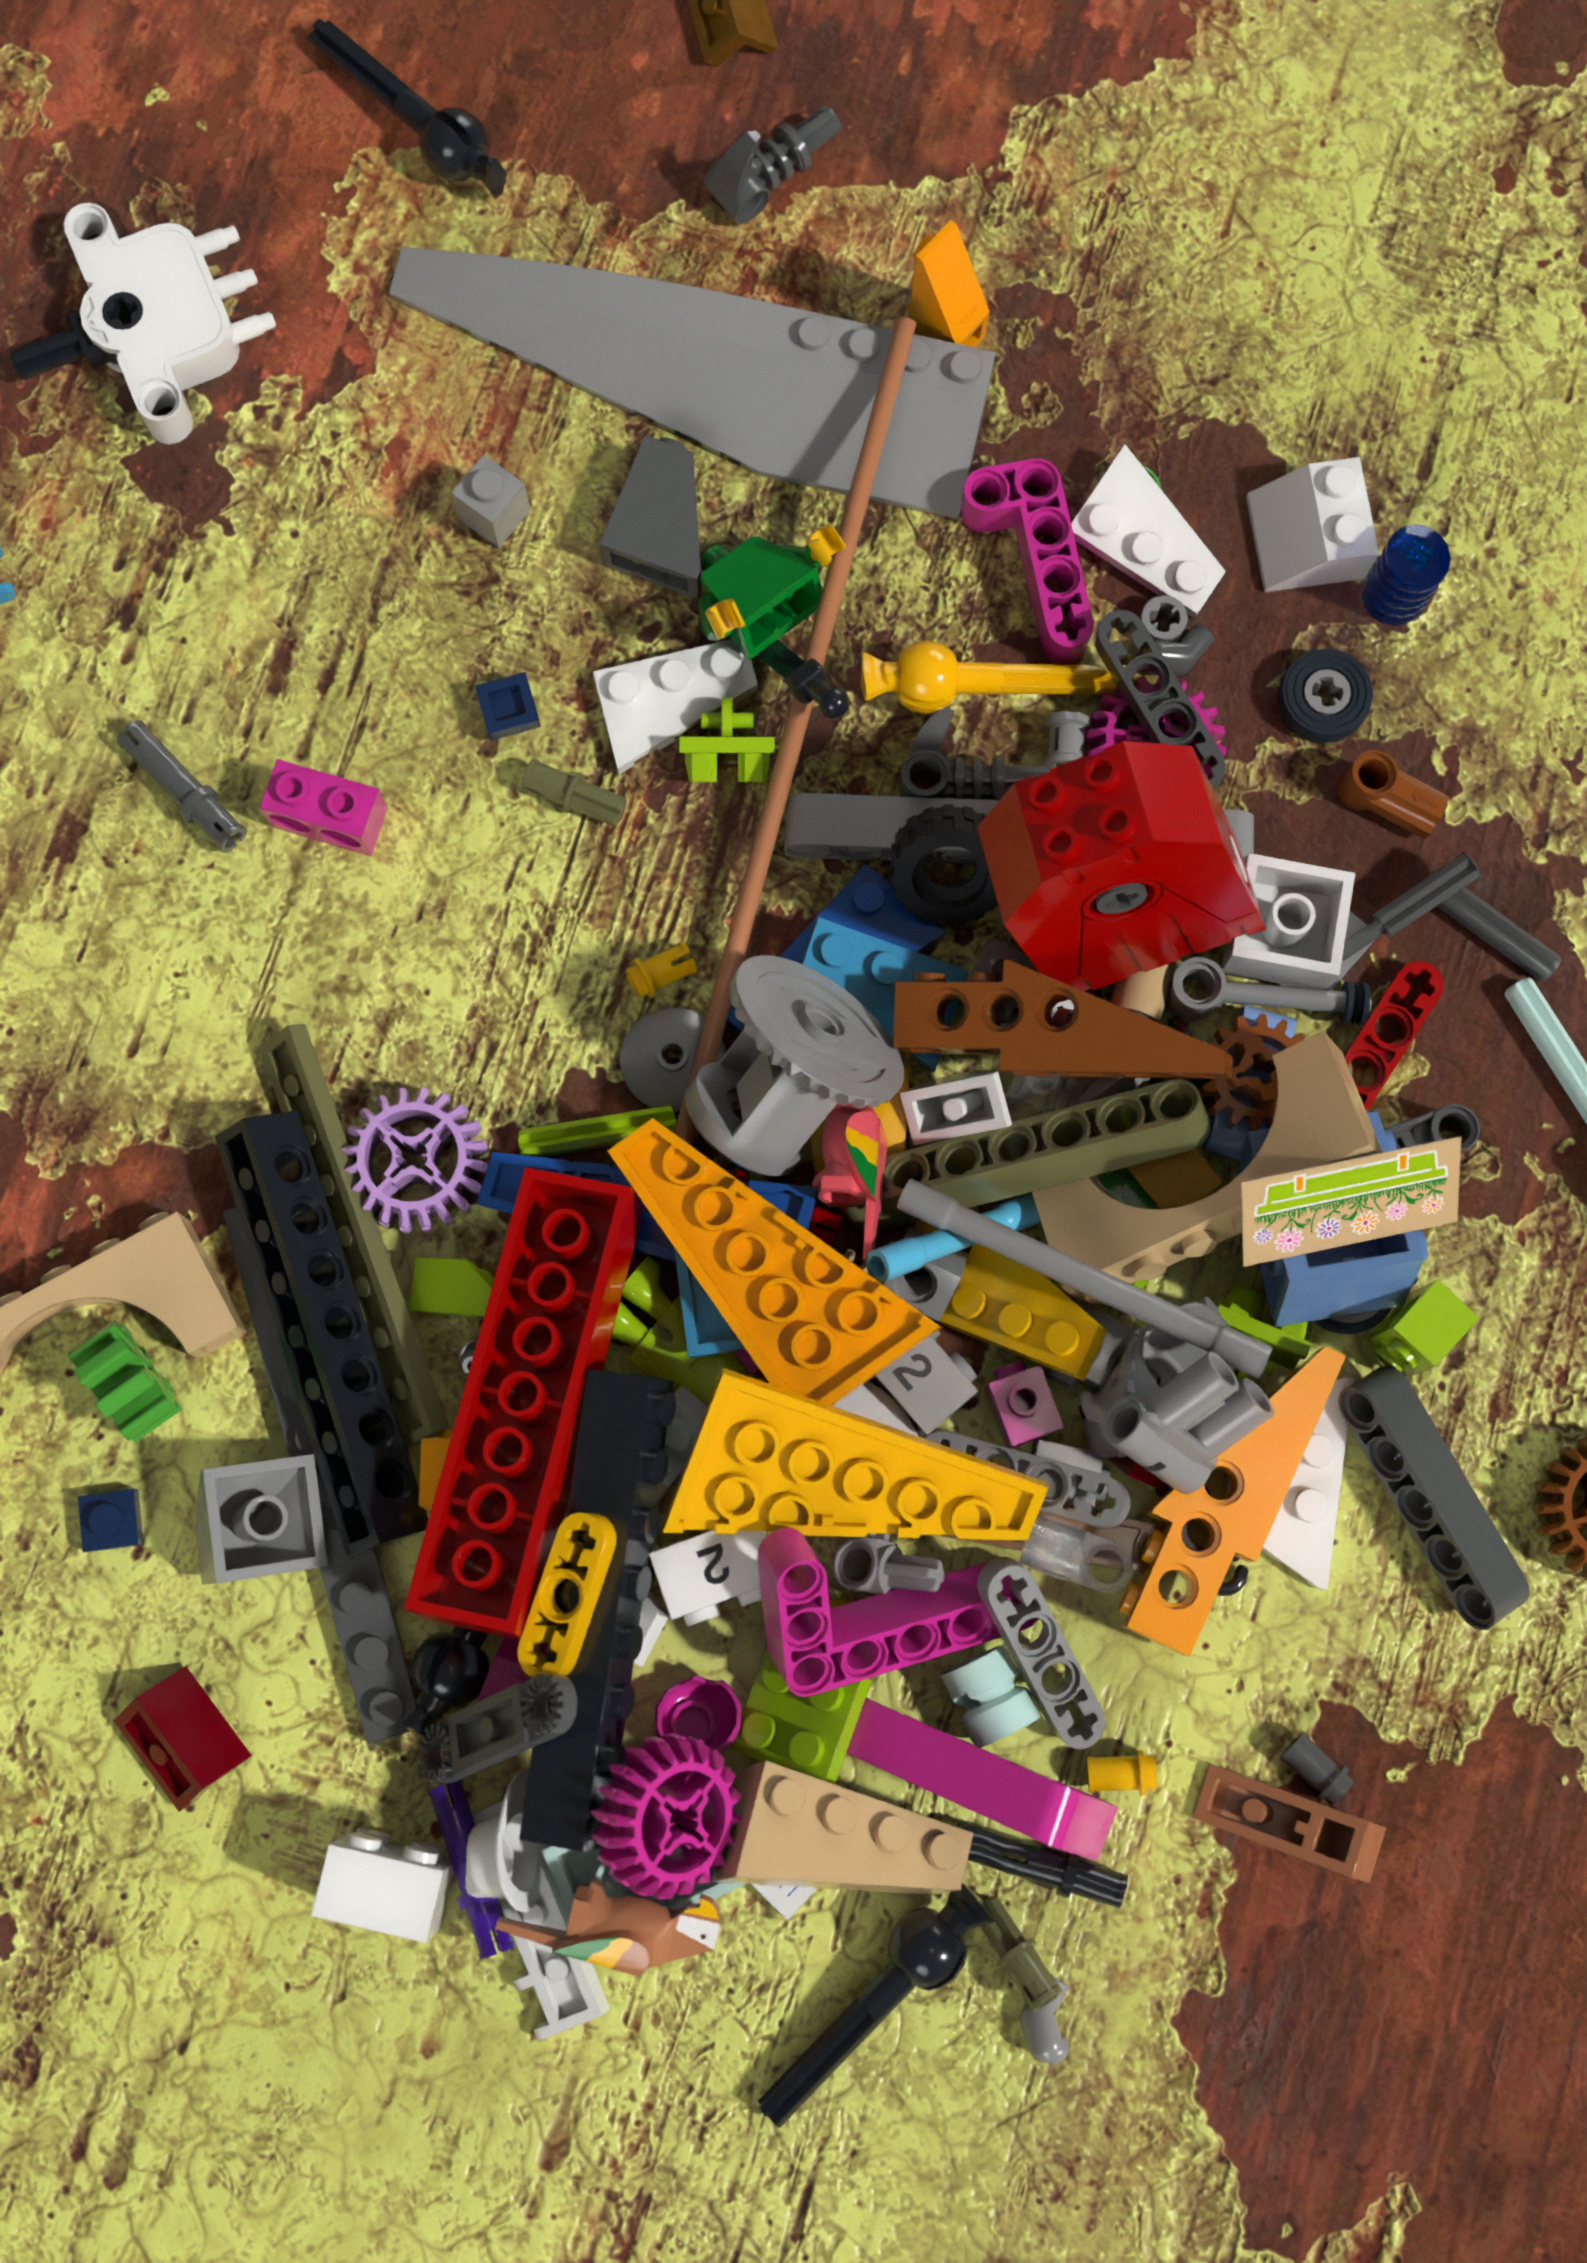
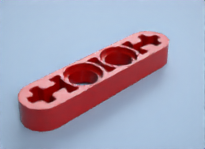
M1413 961L1406 964L1392 978L1368 1015L1366 1023L1361 1026L1343 1054L1347 1065L1353 1060H1364L1375 1071V1079L1371 1086L1359 1087L1356 1085L1366 1112L1441 997L1444 989L1443 978L1432 964L1424 961ZM1417 976L1421 977L1425 981L1422 989L1427 994L1421 993L1412 1001L1408 1009L1399 1006L1398 1004L1404 1000L1411 987L1405 979L1412 981ZM1381 1017L1396 1019L1403 1031L1401 1041L1395 1044L1383 1042L1375 1032L1377 1019Z

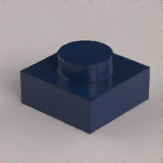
M526 672L475 686L491 741L541 727Z
M129 1489L78 1496L83 1552L91 1553L144 1545L139 1490Z

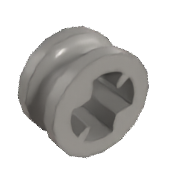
M1164 595L1149 600L1143 608L1140 619L1153 640L1157 642H1178L1186 628L1188 615L1187 610L1179 600ZM1158 613L1168 614V622L1175 621V623L1170 625L1168 632L1157 630V622L1151 624L1150 621H1155Z

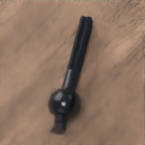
M319 18L313 23L314 31L308 35L309 43L420 135L419 147L421 156L433 174L450 182L465 181L471 177L476 181H482L495 200L503 194L507 172L496 158L488 155L490 146L488 134L477 116L460 107H445L439 111L436 110L329 20L324 22Z
M454 1626L451 1633L447 1631L436 1632L423 1641L415 1651L411 1664V1679L416 1688L422 1692L415 1704L416 1709L403 1722L405 1729L418 1736L425 1735L424 1729L431 1727L430 1724H437V1720L443 1717L448 1706L453 1708L465 1707L479 1697L490 1670L489 1659L484 1650L481 1649L489 1633Z
M962 1882L961 1890L950 1892L947 1904L940 1912L936 1909L922 1907L913 1909L899 1918L890 1932L887 1944L891 1962L757 2101L760 2104L758 2108L763 2115L770 2118L776 2127L781 2128L915 1987L923 1990H936L944 1988L954 1981L965 1966L967 1957L966 1941L962 1936L969 1929L995 1921L984 1901Z

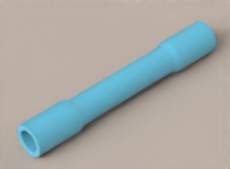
M1032 1192L999 1203L991 1210L980 1213L1016 1231L1041 1223ZM937 1229L915 1238L907 1237L870 1251L866 1256V1267L869 1275L880 1283H884L918 1270L928 1262L971 1247L977 1243L950 1230Z

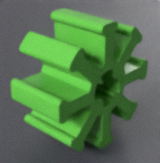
M114 1320L68 1353V1358L77 1367L74 1373L80 1383L98 1398V1401L95 1402L96 1406L106 1418L112 1416L119 1428V1432L128 1441L133 1439L136 1443L182 1410V1405L173 1396L175 1390L168 1379L164 1378L152 1365L154 1362L153 1357L144 1346L139 1348L132 1333L123 1323L119 1325Z

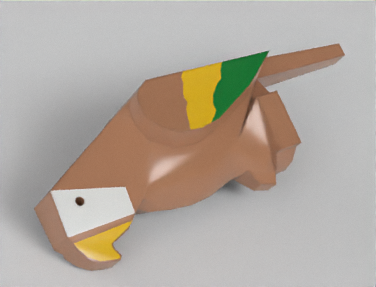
M592 1879L589 1884L581 1882L578 1884L566 1931L503 1917L498 1918L495 1929L553 1948L552 1952L636 1976L649 1968L667 1962L713 1951L722 1916L717 1902L705 1894L700 1895V1903L688 1904L680 1909L673 1910L644 1898L632 1896L610 1897L602 1883Z

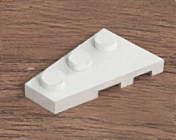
M1124 445L1071 523L1075 541L1158 596L1167 595L1176 598L1184 605L1187 615L1195 619L1226 571L1129 448Z

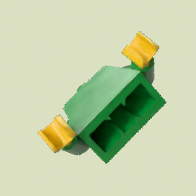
M829 523L816 529L807 537V545L803 547L773 544L757 536L750 537L731 552L721 545H713L707 549L701 559L703 572L700 576V583L704 595L698 603L704 636L712 641L721 640L729 636L741 652L751 660L766 649L767 646L774 643L816 612L822 593L817 569L821 566L826 567L832 560V554L846 548L845 543L834 526Z

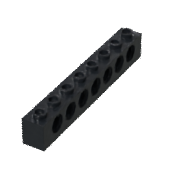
M298 1111L243 1118L214 1137L347 1557L421 1533L426 1530L429 1518L426 1510L418 1505L419 1487L409 1459V1450L403 1440L392 1406V1397L386 1387L379 1366L375 1344L370 1337L362 1313L358 1291L353 1284L344 1257L342 1242L336 1232L327 1204L326 1192L323 1184L320 1182L310 1151L309 1139L303 1129Z

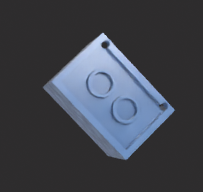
M1367 1112L1382 1152L1397 1150L1393 1133L1390 1129H1383L1379 1112ZM1270 1128L1247 1132L1236 1177L1243 1172L1259 1152L1268 1136ZM1421 1229L1260 1263L1258 1268L1274 1326L1280 1327L1404 1306L1413 1284L1417 1283L1420 1267L1423 1261L1427 1260L1428 1249L1425 1235Z

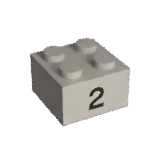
M936 1331L869 1380V1382L881 1388L892 1397L910 1419L918 1437L924 1439L978 1392L972 1384V1381L977 1378L976 1373L957 1352H954L951 1356L944 1352L936 1342V1338L940 1335L939 1331Z

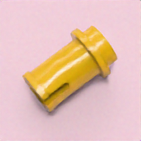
M683 941L644 961L636 958L633 960V966L625 969L628 981L638 998L648 995L649 998L656 997V990L687 975L697 973V966L693 958L676 966L671 965V963L691 953Z
M1137 1750V1756L1086 1757L1089 1793H1094L1095 1791L1139 1790L1140 1796H1146V1790H1157L1155 1755H1144L1143 1750Z

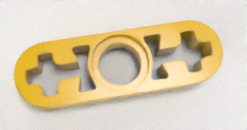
M575 1513L564 1519L558 1528L518 1645L519 1664L530 1677L535 1678L537 1674L566 1676L576 1665L616 1547L615 1529L612 1523L600 1514ZM580 1530L589 1531V1536L596 1539L593 1549H584V1544L577 1540ZM567 1562H578L577 1566L588 1567V1571L585 1573L577 1569H566ZM565 1579L572 1580L579 1590V1602L570 1613L561 1611L555 1600L556 1589ZM547 1620L555 1623H568V1630H556L557 1626L547 1625ZM551 1642L550 1648L557 1652L555 1662H546V1656L539 1652L541 1643Z

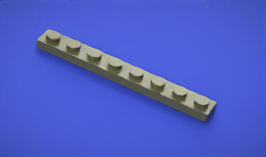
M305 1024L288 1025L259 1046L282 1113L298 1111L303 1129L309 1139L310 1151L320 1182L323 1184L326 1192V1200L335 1229L342 1242L344 1257L353 1284L358 1291L362 1313L370 1337L375 1344L379 1366L386 1387L392 1397V1406L403 1440L408 1448L421 1444V1439L433 1438L439 1435L440 1432L450 1429L444 1413L443 1403L437 1394L426 1363L425 1353L418 1341L407 1310L406 1300L399 1288L389 1260L388 1250L383 1243L372 1209L364 1210L362 1208L364 1200L368 1196L365 1190L360 1192L351 1190L353 1185L360 1180L359 1173L351 1174L344 1170L348 1165L355 1162L353 1156L347 1155L342 1151V1148L349 1144L336 1112L334 1099L329 1092L321 1070L316 1049L312 1045Z

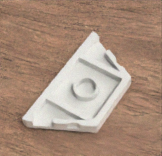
M1349 1377L1335 1380L1262 1548V1551L1277 1562H1282L1307 1580V1583L1312 1587L1322 1590H1328L1348 1425L1339 1409L1338 1399L1340 1392L1353 1384L1354 1378ZM1228 1475L1226 1476L1223 1499L1228 1496L1232 1486Z

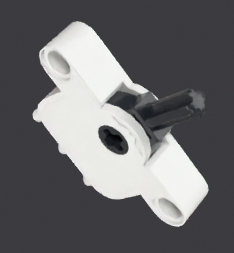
M93 203L78 204L66 215L64 228L89 289L83 296L80 311L69 314L74 327L13 350L10 353L13 367L22 380H27L87 357L92 369L105 364L116 372L123 373L135 405L153 438L165 444L179 443L187 438L193 427L192 413L182 391L230 371L238 360L240 352L239 343L263 335L265 331L276 326L270 312L261 315L255 314L231 323L223 305V299L244 292L248 287L258 283L253 269H247L242 272L236 271L213 280L204 257L226 249L230 244L238 242L240 239L235 226H229L194 237L191 231L182 225L164 223L119 239L104 208ZM100 234L97 238L93 240H87L89 237L93 235ZM174 407L170 413L156 416L157 412L162 408Z

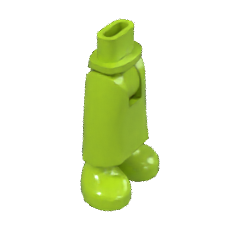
M649 1255L625 1281L622 1296L656 1320V1323L652 1328H648L620 1301L610 1339L621 1340L634 1348L627 1361L650 1377L674 1381L672 1390L674 1392L681 1386L685 1387L707 1407L722 1367L757 1379V1376L750 1373L735 1352L697 1358L688 1357L680 1295L673 1302L665 1295L659 1285L661 1275L660 1263Z

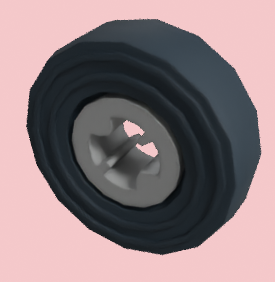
M1330 648L1311 650L1295 659L1283 674L1277 693L1279 712L1288 728L1301 738L1320 744L1338 742L1355 733L1369 715L1373 699L1371 679L1362 664L1349 654ZM1320 686L1328 687V694L1337 697V699L1334 698L1329 706L1322 705L1321 697L1313 695L1317 693Z

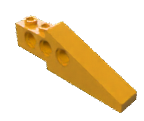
M1327 1346L1315 1351L1267 1397L1273 1407L1274 1416L1217 1456L1216 1469H1221L1227 1473L1232 1485L1230 1493L1225 1499L1218 1500L1211 1497L1207 1493L1205 1485L1189 1494H1182L1171 1487L1148 1509L1146 1515L1166 1525L1163 1532L1157 1529L1152 1531L1141 1556V1560L1149 1563L1140 1584L1131 1580L1118 1608L1119 1612L1126 1615L1121 1625L1122 1627L1176 1653L1190 1657L1233 1557L1236 1556L1246 1562H1257L1346 1355ZM1191 1519L1199 1520L1205 1524L1209 1533L1207 1545L1199 1552L1190 1550L1182 1541V1528ZM1170 1570L1181 1574L1187 1586L1182 1600L1173 1604L1168 1603L1162 1598L1158 1588L1160 1578Z

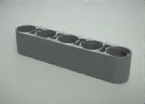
M1388 1365L1380 1366L1340 1392L1338 1403L1345 1422L1463 1620L1473 1628L1488 1630L1527 1602L1530 1591L1523 1572L1404 1374L1395 1367Z

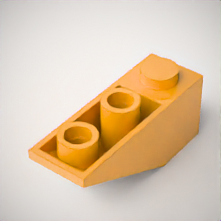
M950 219L937 234L933 231L929 232L915 249L913 254L915 259L914 275L910 281L912 294L907 311L909 312V318L916 322L914 334L976 347L986 337L990 311L958 226Z

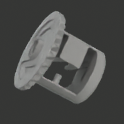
M761 955L745 960L734 973V978L730 983V991L732 993L730 996L731 1004L736 1008V1019L745 1024L744 1030L719 1062L704 1065L694 1076L685 1090V1104L689 1117L699 1134L724 1158L756 1174L784 1176L793 1172L808 1153L804 1151L803 1145L838 1102L841 1105L851 1103L856 1108H864L865 1106L878 1107L881 1103L889 1102L902 1087L904 1066L899 1051L893 1048V1040L875 1016L848 991L831 979L803 964L782 957Z

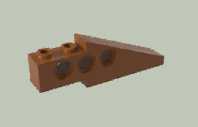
M1004 960L1003 982H999L998 974L983 972L967 973L966 982H946L945 974L930 972L914 973L913 982H895L893 1048L907 1054H1000L999 1071L1010 1076L1232 1079L1233 1057L1224 1050L1011 960ZM961 999L965 1006L964 1017L956 1025L948 1027L944 1017L945 1010L950 1003ZM1009 1000H1016L1019 1005L1017 1019L1009 1026L1001 1027L997 1018L999 1008ZM1071 1000L1074 1006L1072 1019L1064 1026L1054 1027L1051 1021L1052 1009L1061 1001Z

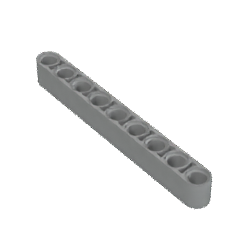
M821 793L794 794L788 796L786 802L784 851L791 856L801 858L891 861L890 851L892 843H895V834L900 827L903 828L907 824L906 820L911 816H917L923 813L924 809L932 806L933 808L943 807L944 804H953V807L962 808L963 806H968L977 813L981 814L983 812L988 815L999 800ZM1223 809L1236 834L1245 860L1249 853L1254 854V815L1242 810ZM954 846L932 850L924 860V863L976 865L975 858L968 850Z

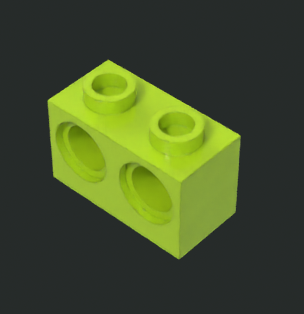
M1437 1279L1410 1292L1405 1305L1396 1307L1367 1340L1377 1348L1373 1354L1383 1366L1395 1367L1409 1377L1436 1367L1480 1318Z

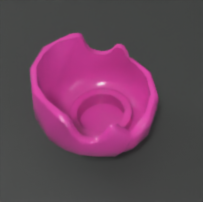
M697 1675L689 1676L666 1689L655 1707V1735L660 1739L663 1734L669 1733L683 1736L686 1739L687 1737H692L703 1741L704 1745L723 1755L729 1751L740 1732L741 1704L729 1684L724 1680L715 1681Z

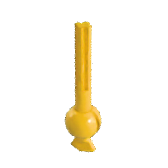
M929 640L915 642L902 649L896 662H884L863 652L861 659L860 687L865 701L884 692H896L897 699L903 706L912 712L921 714L935 713L946 706L949 707L957 694L1105 695L1107 693L1116 695L1117 684L1105 665L957 662L953 651L942 643Z

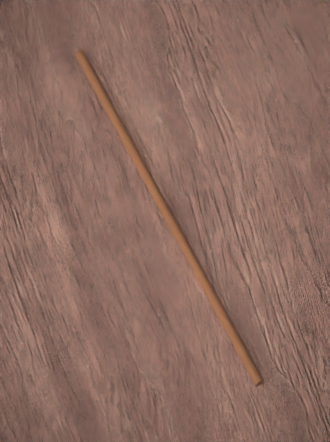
M898 317L895 322L838 531L846 548L831 556L832 560L828 567L803 659L806 662L814 658L822 667L826 659L916 328V322L907 317ZM794 696L792 699L687 1086L704 1065L716 1062L731 1007L730 996L732 993L730 991V983L734 978V973L744 960L814 700L808 704H802ZM684 1094L674 1133L693 1146L697 1129L689 1117Z

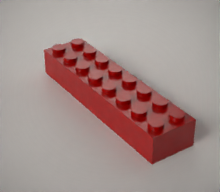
M524 1168L406 1599L405 1610L423 1619L520 1641L556 1533L564 1520L569 1502L588 1369L603 1370L645 1208L632 1187L533 1168Z

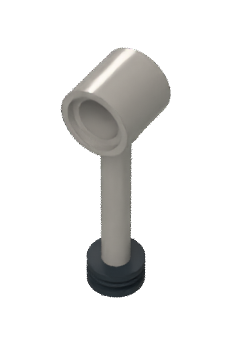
M1204 957L1187 959L1178 966L1172 975L1166 999V1006L1174 1016L1178 1015L1184 1021L1189 1022L1206 1018L1215 1007L1221 1008L1222 1003L1339 1012V1019L1342 1024H1348L1350 1021L1351 1024H1354L1356 1021L1357 1025H1364L1372 1006L1370 986L1365 982H1361L1360 985L1358 982H1355L1353 985L1352 981H1345L1341 991L1226 982V977L1221 967L1214 961ZM1194 979L1201 982L1206 988L1207 998L1204 1000L1190 998L1183 989V981Z

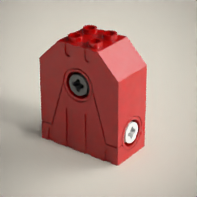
M1122 741L1104 748L1105 751L1090 757L1086 755L1051 768L1050 772L1035 778L1030 776L1014 782L978 825V832L1003 924L1039 973L1082 991L1092 988L1097 990L1128 979L1129 975L1140 971L1147 972L1176 962L1182 956L1194 952L1198 954L1232 942L1233 938L1245 934L1249 936L1266 930L1236 834L1192 746Z

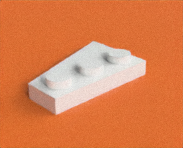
M732 639L593 671L618 775L633 767L634 762L655 749H658V751L673 743L676 736L700 723L701 713H722V697H733L734 706L758 691L752 661L741 652Z

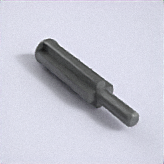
M1461 852L1460 856L1372 915L1374 922L1345 941L1342 961H1345L1383 934L1390 938L1477 878L1480 879L1481 873L1472 858L1465 852Z

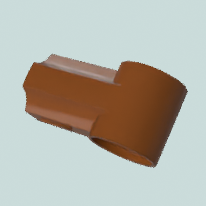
M1369 750L1360 754L1339 777L1337 783L1338 796L1348 808L1356 811L1371 810L1424 840L1431 835L1448 806L1449 796L1400 771L1394 759L1387 753L1379 750ZM1359 773L1371 776L1376 783V789H1370L1363 785L1359 779Z

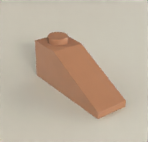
M1212 1764L1209 1765L1193 1815V1819L1370 1883L1386 1828Z

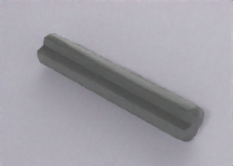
M1435 869L1434 871H1432V872L1430 873V875H1432L1434 872H1436V871L1439 870V869ZM1465 887L1437 905L1442 911L1539 981H1545L1550 978L1560 965L1562 960L1560 955Z

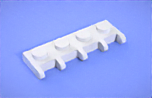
M503 1801L473 1813L475 1825L486 1820L489 1816L501 1812ZM543 1855L539 1896L534 1908L523 1913L516 1911L507 1899L499 1898V1901L507 1919L566 1931L570 1914ZM513 1935L528 1973L514 1979L518 1991H522L534 1986L547 2021L533 2029L537 2041L598 2018L610 2010L592 1963L552 1952L553 1948Z

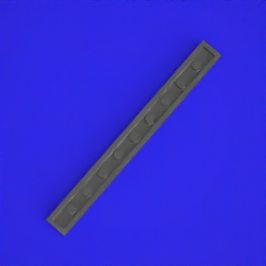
M237 1207L223 1211L224 1219L289 1457L310 1454L315 1456ZM315 1457L328 1566L320 1567V1571L369 1745L410 1732L404 1728L403 1722L416 1709L415 1704L418 1698L411 1679L409 1665L377 1550L375 1548L347 1557Z

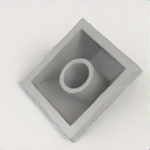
M314 1454L200 1470L195 1532L202 1585L328 1566Z

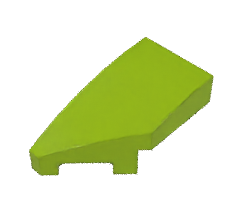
M415 1257L409 1311L419 1314L457 1315L483 1319L494 1278L489 1271L478 1268L474 1262L469 1260Z

